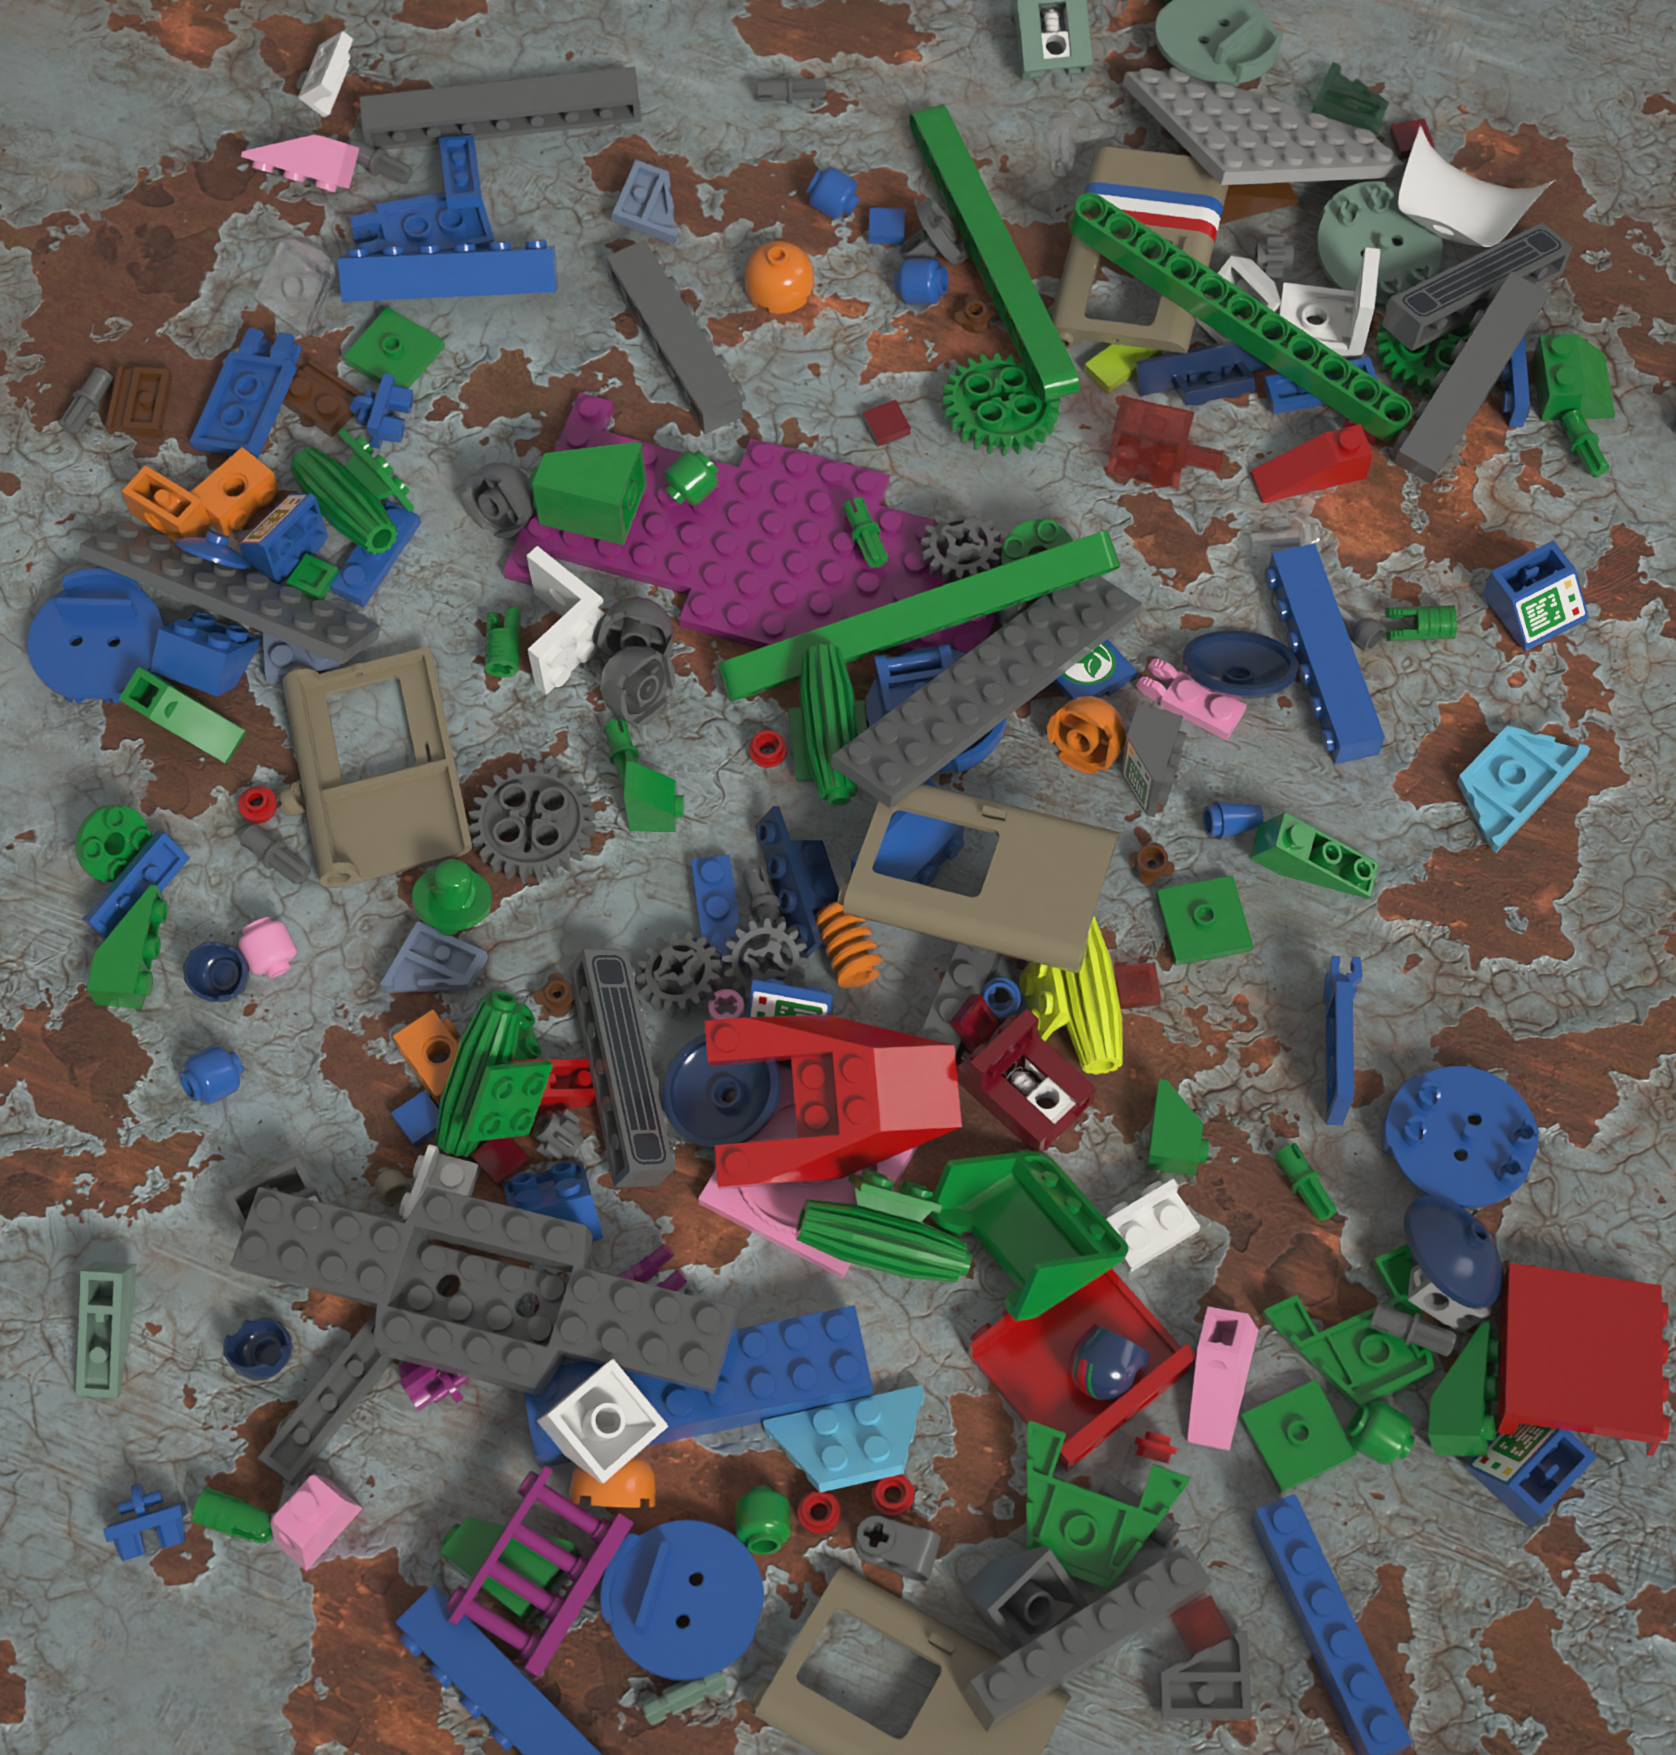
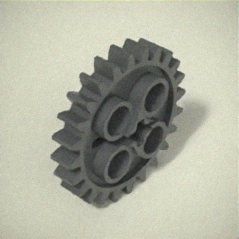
M523 763L522 771L517 775L509 767L507 768L508 778L505 780L495 774L493 778L496 786L492 788L483 785L482 791L485 798L474 797L473 801L477 810L469 811L470 821L473 824L468 826L470 836L474 838L472 840L474 850L481 851L479 853L481 862L484 864L491 861L490 865L493 873H497L504 868L506 880H510L516 872L520 873L521 881L524 884L528 880L529 874H535L537 882L542 883L543 873L549 872L554 879H557L556 868L560 866L570 872L572 869L569 859L573 858L582 861L583 855L580 848H591V841L587 835L595 834V826L592 821L596 820L594 808H589L592 806L590 795H583V784L580 782L573 785L571 773H567L560 779L557 766H554L548 774L545 773L542 763L538 764L535 772H530L527 764ZM539 793L535 807L538 819H534L532 824L533 796ZM516 800L524 801V803L518 807L508 806L511 802ZM552 804L562 805L556 811L546 810ZM532 824L531 851L526 853L525 850L529 841L527 827ZM508 835L518 836V838L512 842L502 841V839ZM548 838H553L557 840L554 844L550 846H544L540 844L543 840Z

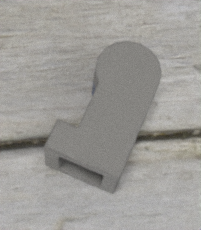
M1419 1265L1411 1269L1408 1300L1443 1324L1449 1325L1459 1332H1466L1491 1314L1492 1305L1484 1309H1472L1458 1304L1441 1292L1430 1281Z

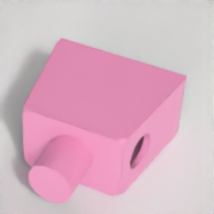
M313 1474L272 1518L271 1527L274 1543L307 1571L363 1508L331 1480Z

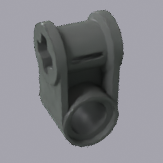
M871 1516L863 1520L857 1529L855 1550L859 1558L868 1564L894 1571L901 1576L916 1581H928L941 1537L937 1533L922 1527L906 1525L882 1516ZM873 1533L881 1535V1542H879L877 1548L869 1546V1539Z

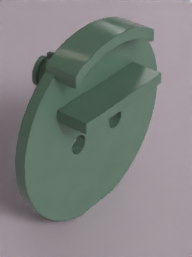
M1173 0L1160 10L1154 30L1159 50L1176 68L1199 79L1223 82L1234 87L1238 86L1239 83L1251 81L1266 73L1275 63L1283 39V33L1279 30L1276 32L1269 16L1249 0ZM1219 24H1225L1228 27H1222Z
M1372 181L1349 186L1328 201L1318 217L1320 223L1316 235V249L1319 262L1328 279L1337 289L1355 291L1363 260L1361 251H1365L1366 247L1380 249L1375 306L1385 307L1395 293L1404 292L1416 286L1421 280H1428L1436 276L1442 261L1443 243L1442 237L1427 230L1399 210L1398 198L1400 189L1387 186L1385 182ZM1392 238H1398L1401 241V246L1393 245Z

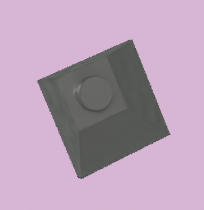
M1047 1546L991 1560L960 1590L979 1618L1012 1653L1089 1606L1051 1549Z

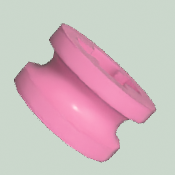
M732 989L718 990L714 993L716 999L714 1001L709 1000L710 1020L744 1018V1002L738 992ZM733 1003L734 1014L731 1015L725 1012L722 1016L719 1015L720 1004L727 1007Z

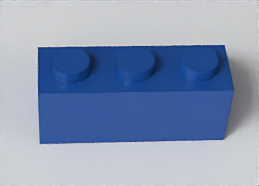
M929 779L924 783L926 785L937 787L935 783H933ZM898 810L890 819L872 870L877 874L928 886L939 872L938 867L947 858L949 860L955 858L963 848L964 826ZM860 851L851 859V875Z

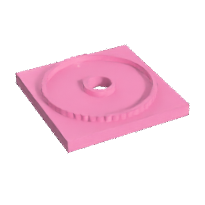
M778 1064L781 1078V1091L777 1108L764 1129L745 1143L798 1138L792 1071ZM917 1147L866 1169L887 1175V1179L893 1180V1184L896 1185ZM715 1169L698 1198L699 1204L841 1279L844 1278L852 1264L834 1258L795 1239L798 1217L805 1200L812 1199L857 1204L854 1186L848 1181L849 1176L836 1180L719 1190L717 1169ZM863 1170L854 1174L862 1175Z

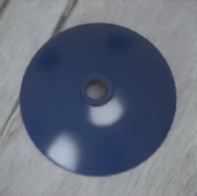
M1228 630L1203 634L1190 641L1183 651L1182 664L1184 670L1198 685L1218 695L1233 699H1254L1278 693L1295 680L1298 670L1297 658L1287 646L1273 638L1253 632Z
M706 1033L687 1043L674 1057L667 1070L663 1084V1104L666 1115L673 1128L682 1137L699 1147L715 1150V1145L745 1143L764 1129L777 1108L781 1091L779 1068L776 1061L709 1067ZM731 1091H736L734 1100L726 1102L727 1094Z
M1423 1196L1411 1203L1404 1215L1405 1235L1415 1260L1430 1281L1450 1299L1465 1307L1484 1309L1495 1303L1503 1291L1504 1271L1495 1242L1485 1226L1467 1210L1445 1198Z

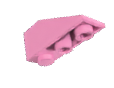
M314 134L242 151L241 157L253 160V168L270 173L273 172L274 167L285 170L283 177L304 183L305 176L317 179L316 187L336 192L337 186L349 189L360 148Z
M1207 1307L1197 1348L1188 1443L1230 1451L1258 1334L1256 1325L1247 1313Z

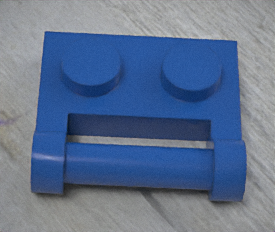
M949 644L937 646V650L891 658H886V655L873 657L885 715L954 664ZM940 665V669L890 676V673Z

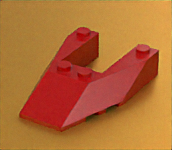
M831 1015L745 1017L705 1021L709 1067L791 1060L798 1138L715 1145L719 1190L844 1179L850 1173L859 1172L962 1127L955 1046L952 1044Z

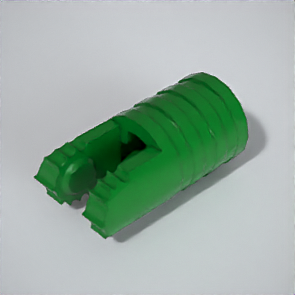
M1454 605L1385 608V617L1402 619L1413 617L1414 630L1393 629L1386 632V641L1455 639L1457 616Z
M510 607L505 610L504 628H502L498 613H487L485 671L491 676L505 678L518 673L521 621L519 607Z
M209 1486L201 1492L193 1510L192 1522L194 1524L202 1525L210 1530L213 1529L221 1534L224 1533L232 1538L239 1537L250 1542L254 1541L255 1544L259 1543L260 1545L266 1544L273 1539L271 1515L265 1512L264 1509L260 1510L259 1507L249 1504L247 1500L239 1499L231 1494L228 1495L220 1490L217 1491Z

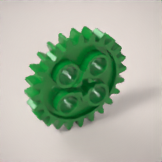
M1381 321L1375 345L1378 346L1376 357L1383 359L1381 369H1392L1389 378L1391 381L1401 377L1403 379L1402 389L1412 384L1415 386V395H1418L1422 389H1427L1429 397L1432 398L1435 394V390L1431 388L1433 382L1442 368L1446 371L1450 370L1455 362L1450 359V356L1460 339L1467 342L1473 333L1472 330L1468 329L1472 321L1442 335L1429 368H1425L1424 364L1433 341L1411 351L1382 326L1383 321Z
M995 353L992 361H989L984 354H981L978 364L971 358H968L966 368L957 365L955 375H948L947 385H944L941 410L945 411L944 422H952L951 433L962 431L960 439L962 443L970 439L974 440V450L978 449L982 444L986 445L987 454H991L994 448H999L1002 456H1006L1008 448H1012L1017 455H1020L1023 445L1032 451L1036 441L1042 444L1045 443L1047 434L1053 433L1054 425L1057 423L1060 411L1058 410L1060 398L1043 403L1022 361L1019 364L1014 363V355L1010 354L1007 361H1002L999 353Z

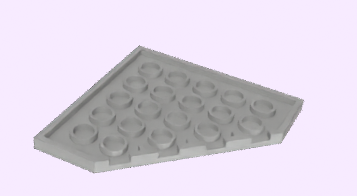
M1143 68L1140 72L1125 73L1123 86L1220 185L1401 177L1404 164L1393 154L1391 149L1375 138V134L1369 130L1360 129L1327 118L1321 114L1312 113L1272 98L1245 91L1227 83L1199 79L1178 68H1171L1170 71H1156Z

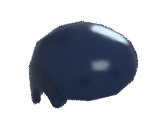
M203 942L189 952L183 965L184 981L197 997L210 1002H229L231 999L237 998L244 991L250 978L248 963L239 949L226 943Z
M267 1317L252 1321L244 1320L236 1334L226 1335L223 1355L239 1375L252 1381L267 1380L278 1374L291 1359L293 1341L289 1332L279 1321Z

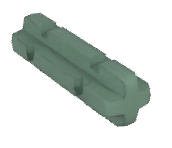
M721 1671L701 1679L683 1680L663 1690V1696L658 1698L655 1694L643 1700L641 1708L647 1722L650 1725H655L667 1719L666 1714L672 1712L675 1715L705 1700L704 1695L708 1693L712 1697L724 1691L726 1682Z

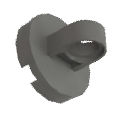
M930 198L917 205L916 211L924 228L911 236L901 246L899 254L903 259L931 258L938 252H941L953 265H958L969 257L967 247L964 241L959 244L957 243L955 231L958 229L937 202L932 203Z

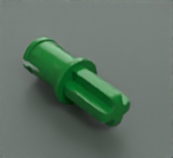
M1572 410L1564 414L1559 423L1571 441L1570 449L1572 453L1579 455L1587 472L1593 478H1598L1602 474L1607 473L1609 465L1597 445L1599 438L1597 434L1591 432L1581 411Z
M852 498L857 512L852 508L849 500L842 506V510L846 514L853 531L851 538L855 543H858L867 566L870 568H880L888 561V555L879 537L880 527L877 523H873L864 498Z
M614 719L607 722L603 729L611 750L609 760L611 764L615 765L621 788L624 790L626 761L638 763L639 750L633 746L627 721L620 719L621 728H619L618 720Z
M1292 1143L1291 1146L1289 1144L1280 1149L1274 1158L1292 1183L1291 1190L1293 1193H1300L1318 1221L1324 1222L1334 1216L1337 1208L1319 1182L1321 1174L1319 1171L1314 1172L1303 1156L1298 1144Z

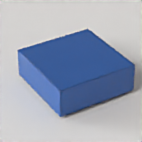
M870 208L869 244L903 245L905 209Z
M423 1090L391 1112V1116L414 1148L435 1135L439 1109L425 1090Z

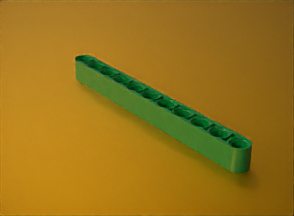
M944 104L911 112L909 114V124L913 138L1040 400L1044 403L1078 393L1080 384L1075 366L947 107Z
M1085 193L1077 198L1069 219L1070 232L1076 238L1355 424H1361L1363 429L1378 439L1391 441L1401 434L1412 415V407L1404 397L1100 195ZM1082 214H1087L1093 219L1084 217ZM1112 234H1117L1121 236L1123 239L1117 238ZM1143 254H1147L1151 256L1153 259H1149L1145 257ZM1173 274L1180 275L1183 279L1176 278ZM1203 294L1210 295L1213 299L1206 298ZM1233 314L1240 315L1243 319L1236 318ZM1263 334L1270 335L1274 340L1266 338ZM1294 354L1302 356L1304 360L1298 359ZM1324 374L1332 376L1335 380L1328 379ZM1355 395L1362 396L1365 401L1358 399ZM1386 415L1392 416L1396 421L1388 419Z
M1109 531L1098 532L719 663L717 667L729 701H737L801 679L802 653L810 646H817L819 644L838 646L844 663H848L1119 569L1121 565Z

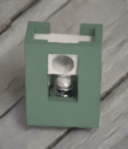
M1086 0L1011 1L1009 7L1011 21L1015 20L1021 80L1042 78V71L1068 68V75L1087 74L1090 72L1093 66ZM1059 16L1063 17L1064 31L1059 30V24L1061 22V20L1058 19ZM1043 17V21H1045V26H1043L1046 29L1045 33H1041L1040 18ZM1049 42L1059 43L1063 48V53L1060 55L1050 54L1046 49V44Z

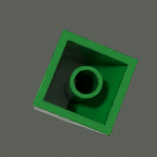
M637 442L544 453L539 467H533L529 478V488L533 489L534 493L533 508L537 509L540 525L624 545L647 486L642 444Z

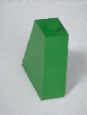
M467 1517L461 1525L456 1523L447 1531L441 1541L443 1547L439 1552L448 1564L471 1581L505 1525ZM541 1534L576 1558L579 1557L576 1546L569 1540ZM512 1537L497 1559L548 1593L566 1573ZM489 1576L486 1577L479 1588L523 1624L537 1609L536 1606Z

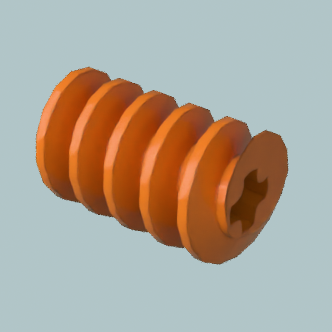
M838 901L819 910L815 915L816 924L819 932L822 933V944L827 947V957L832 961L831 968L837 974V984L841 988L851 989L875 981L880 972L874 970V968L882 962V957L879 954H871L877 948V944L873 940H866L872 933L871 928L868 926H861L866 922V919L844 914L843 905H839Z

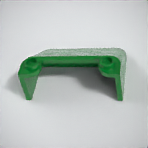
M1023 1151L948 1161L933 1196L934 1199L943 1205L941 1213L934 1211L929 1213L933 1221L939 1225L940 1230L953 1237H961L963 1232L972 1231L1018 1288L1010 1290L1004 1302L1008 1313L1016 1321L1038 1317L1121 1263L1129 1251L1126 1241L1051 1157L1037 1151Z

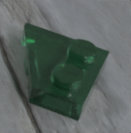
M1332 62L1314 101L1311 113L1321 114L1329 119L1360 129H1366L1377 135L1387 113L1389 102L1379 94L1370 91L1367 85L1358 78L1353 82L1341 74L1342 66Z

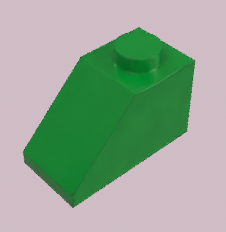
M626 761L624 801L629 831L676 832L677 818H684V795L677 794L676 780L634 761Z
M1159 1079L1155 1094L1146 1169L1195 1176L1198 1164L1206 1163L1209 1139L1202 1138V1121L1168 1080Z

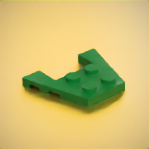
M1408 1244L1375 1258L1372 1265L1391 1297V1300L1383 1304L1415 1316L1416 1313L1420 1314L1419 1319L1425 1321L1422 1318L1421 1308L1408 1300L1410 1271L1412 1269V1254ZM1298 1295L1263 1310L1262 1316L1264 1320L1356 1409L1361 1404L1368 1405L1373 1401H1378L1427 1378L1435 1371L1431 1350L1411 1342L1408 1346L1404 1345L1405 1340L1369 1327L1376 1307L1322 1332H1317Z
M1029 1420L1027 1425V1551L1047 1546L1068 1575L1110 1589L1157 1524L1160 1523L1169 1511V1508L1187 1487L1190 1476L1153 1463L1139 1506L1129 1504L1054 1477L1053 1472L1067 1432Z

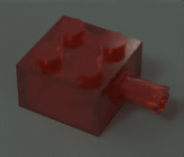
M1122 396L1111 435L1107 473L1114 474L1122 479H1136L1149 482L1157 487L1178 489L1183 469H1186L1187 466L1219 473L1225 450L1192 444L1193 440H1190L1195 412Z

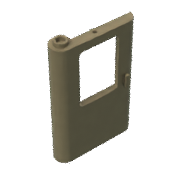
M921 784L891 808L878 801L850 881H843L841 885L838 904L843 905V913L846 915L1079 973L1087 949L1089 928L1121 832ZM898 810L996 834L999 840L981 893L976 897H969L875 873L872 869L892 814Z
M841 1566L820 1598L771 1683L766 1680L761 1683L752 1700V1704L757 1706L756 1717L821 1755H1041L1072 1696L1056 1688L986 1732L962 1693L971 1679L1005 1658ZM843 1611L940 1668V1676L904 1738H893L798 1682L797 1674L835 1612ZM929 1641L939 1646L940 1648L946 1650L947 1652L951 1653V1655L939 1649L938 1647L932 1645L931 1643H929Z

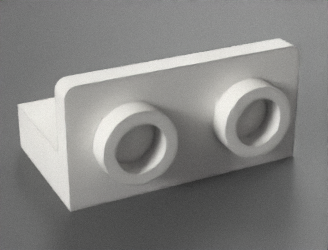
M343 31L319 45L298 97L322 117L330 114L349 67L350 54L348 51L353 39Z
M429 1144L425 1156L419 1155L413 1170V1178L416 1181L412 1192L405 1193L400 1205L399 1215L402 1217L403 1223L406 1222L428 1186L471 1197L481 1170L479 1164L440 1154L437 1146Z
M1174 1179L1165 1184L1161 1181L1151 1184L1142 1191L1140 1199L1130 1205L1126 1201L1122 1202L1106 1214V1220L1126 1241L1129 1247L1126 1258L1122 1262L1130 1273L1199 1231L1200 1225L1177 1194L1179 1185Z

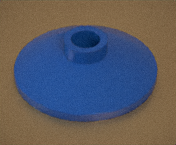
M207 531L205 538L183 537L176 539L175 545L206 560L240 569H247L249 562L240 553L227 545L229 537L220 533Z

